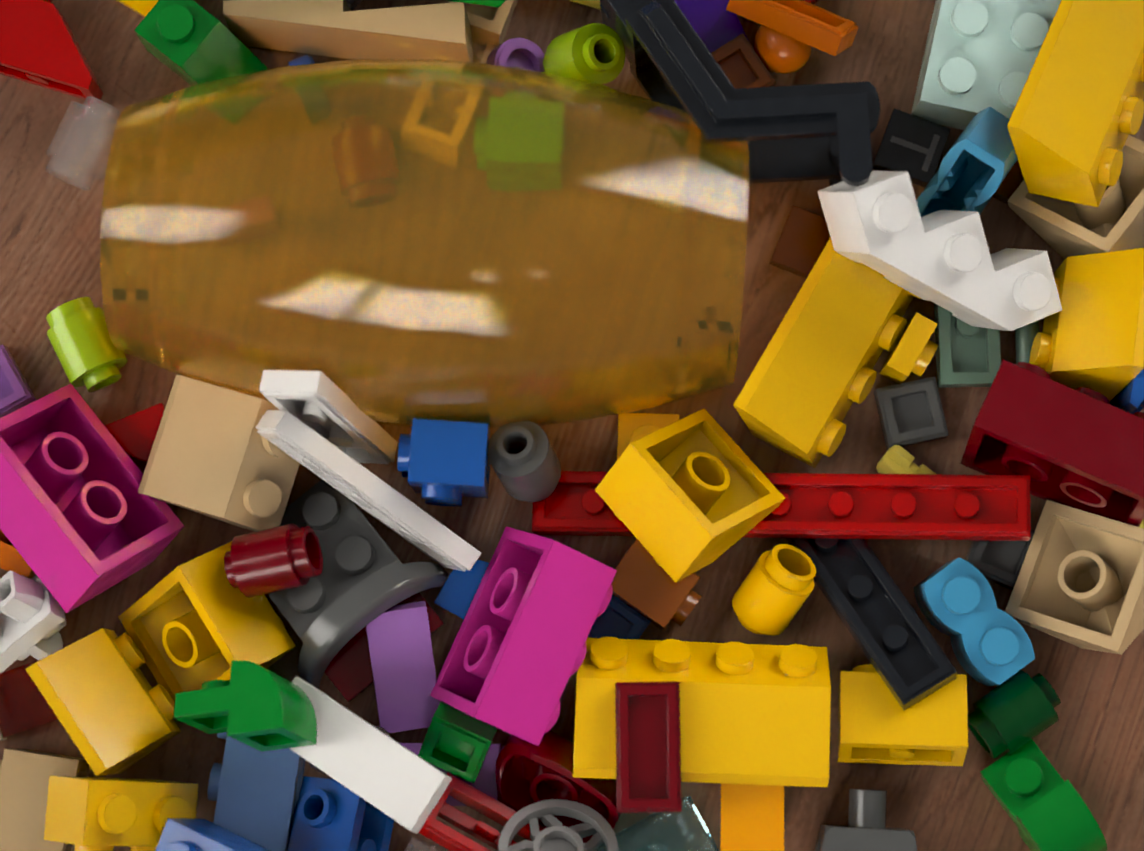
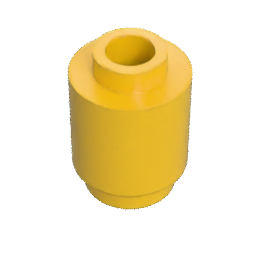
M778 544L772 550L761 554L732 598V606L738 620L747 630L755 634L770 636L779 635L784 632L814 589L813 578L816 575V567L811 558L802 550L788 544Z

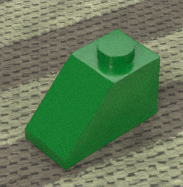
M159 0L134 30L148 52L236 122L241 120L276 78L274 73L224 24L194 0Z

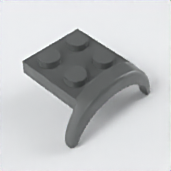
M320 480L287 506L280 526L293 523L298 528L310 526L314 530L322 551V573L319 576L310 577L307 585L268 593V596L304 642L298 659L299 677L317 689L320 687L321 678L330 662L360 630L386 610L408 597L431 588L443 587L449 576V573L436 563L411 562L402 564L357 505L324 480Z

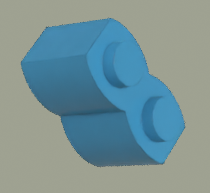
M992 107L980 111L973 117L944 156L939 170L917 198L916 202L921 217L938 210L979 212V215L982 213L993 194L1018 160L1007 128L1009 118Z
M959 557L951 560L914 586L915 598L921 612L937 630L950 636L952 648L958 662L976 681L986 686L1001 685L1035 659L1032 643L1023 627L1011 615L997 608L995 595L989 582L968 561Z

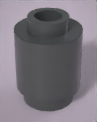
M516 420L501 426L492 435L487 449L488 459L504 489L510 496L520 501L538 502L546 499L555 491L561 477V464L546 433L540 426L531 421Z

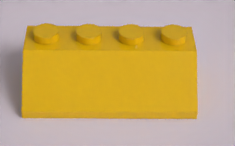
M1061 0L1007 124L1028 193L1098 208L1107 186H1114L1117 183L1123 165L1122 149L1128 135H1135L1138 132L1144 115V0Z
M830 237L733 404L751 434L813 468H816L823 454L828 457L832 456L840 445L847 425L842 422L853 402L861 404L870 393L877 376V372L872 370L884 349L890 352L898 344L907 324V319L903 315L913 297L921 298L883 278L884 275L862 263H856L835 252Z
M587 637L585 641L587 645L586 655L582 665L577 670L573 778L616 779L615 682H680L681 782L828 788L831 683L827 647L806 646L802 644H744L735 641L715 643L689 642L676 639L639 640L619 639L616 637Z

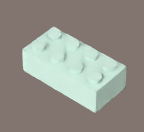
M936 0L911 115L939 125L961 130L966 128L975 115L988 107H992L1010 119L1061 0Z

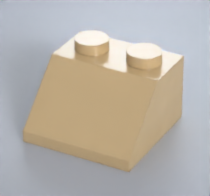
M176 374L137 493L244 529L261 531L280 526L300 463L257 433L258 429L255 427L267 410H279L270 401Z

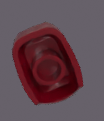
M551 730L543 735L539 746L515 735H511L505 740L496 759L497 801L517 812L530 804L543 800L565 799L576 801L589 806L601 814L612 829L621 813H617L616 779L573 778L574 743ZM555 816L563 826L569 828L573 825L584 823L572 817ZM538 819V823H539L541 826L547 828V827L540 821V819ZM594 835L582 838L583 843H587Z

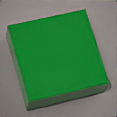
M440 702L433 715L418 756L428 763L474 784L498 728Z

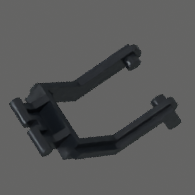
M600 0L602 24L612 28L620 37L624 45L625 56L630 62V72L708 186L829 179V186L842 181L851 186H860L865 184L871 177L872 152L870 134L876 129L879 121L880 101L875 87L870 82L735 89L674 0Z

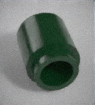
M1020 670L973 703L974 711L968 715V728L982 748L993 759L1004 751L1011 755L1059 720L1054 708L1061 701L1044 676L1037 673L1031 678L1025 671Z

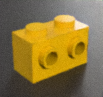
M872 664L856 666L852 671H840L838 689V762L963 766L968 749L967 675L957 674L956 679L906 710H903Z
M49 775L44 840L75 844L74 851H114V846H130V851H155L168 818L196 819L199 784L158 779Z

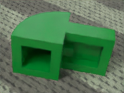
M233 660L231 661L230 681H206L202 683L201 690L181 692L175 695L174 718L207 734L227 732V736L261 752L316 745V715L313 705L305 692L294 683L253 662Z
M1033 739L1011 755L1005 754L980 771L982 781L1018 827L1020 837L1031 851L1108 850L1105 837L1083 799L1068 779L1065 781L1062 779Z

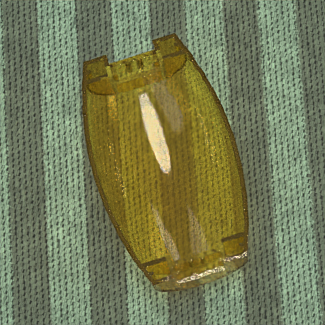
M352 59L281 66L202 82L128 105L123 109L117 121L108 155L101 216V286L109 336L117 350L164 370L267 401L269 400L259 391L263 370L322 371L351 399L359 410L376 423L412 428V418L487 423L490 429H499L505 424L531 421L538 426L583 422L655 408L689 398L693 395L723 388L734 383L739 350L748 222V141L708 143L689 114L673 106L599 83L514 66L446 59Z

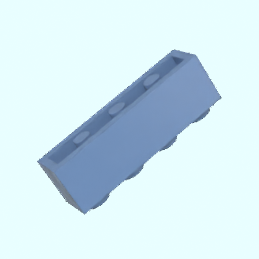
M227 732L217 733L218 738L226 739L223 763L213 764L208 783V800L217 801L213 823L270 851H288L294 822V810L299 799L306 760L289 748L261 752L227 736Z

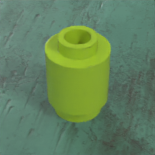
M590 23L559 35L550 42L544 55L543 68L546 77L555 87L568 93H579L609 83L619 76L624 67V45L618 34L612 28L602 23Z
M81 297L66 302L46 316L50 326L46 334L73 387L86 386L88 392H94L112 385L122 377L119 369L128 360L103 309L95 307L90 297Z

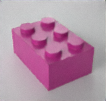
M71 383L0 418V529L66 613L151 564L185 527L166 502L137 493L143 473Z
M506 526L437 677V683L429 696L539 746L543 735L552 729L558 719L561 709L560 697L570 675L576 673L584 661L587 650L585 641L594 621L606 610L610 603L613 591L611 583L617 570L556 540Z

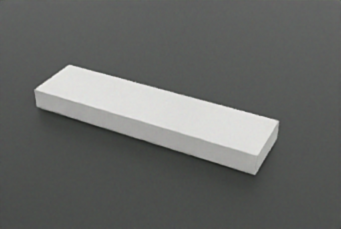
M267 410L255 427L258 429L257 433L444 568L464 572L466 570L470 571L481 555V552L290 412L286 410Z

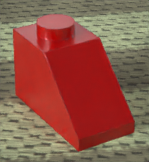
M0 0V74L100 104L104 93L66 20L52 3V0Z

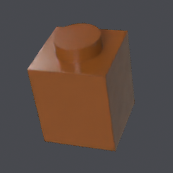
M637 538L616 566L615 570L617 572L611 583L614 596L650 620L652 624L661 630L666 627L670 620L681 626L702 597L692 590L701 578L700 576L693 573L675 583L666 571L655 562L652 555Z

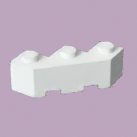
M872 171L871 177L863 185L851 186L842 181L817 191L835 252L856 263H862L884 275L883 278L923 300L932 301L952 312V316L971 326L1013 331L1063 310L1047 251L1005 248L990 254L979 212L938 210L921 217L908 171Z

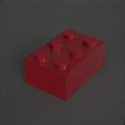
M1003 359L974 422L960 464L985 475H1030V494L1139 527L1144 519V412L1131 414L1110 405L1107 397L1093 389L1086 387L1072 389L1051 380L1049 373L1039 366L1027 362L1013 364Z

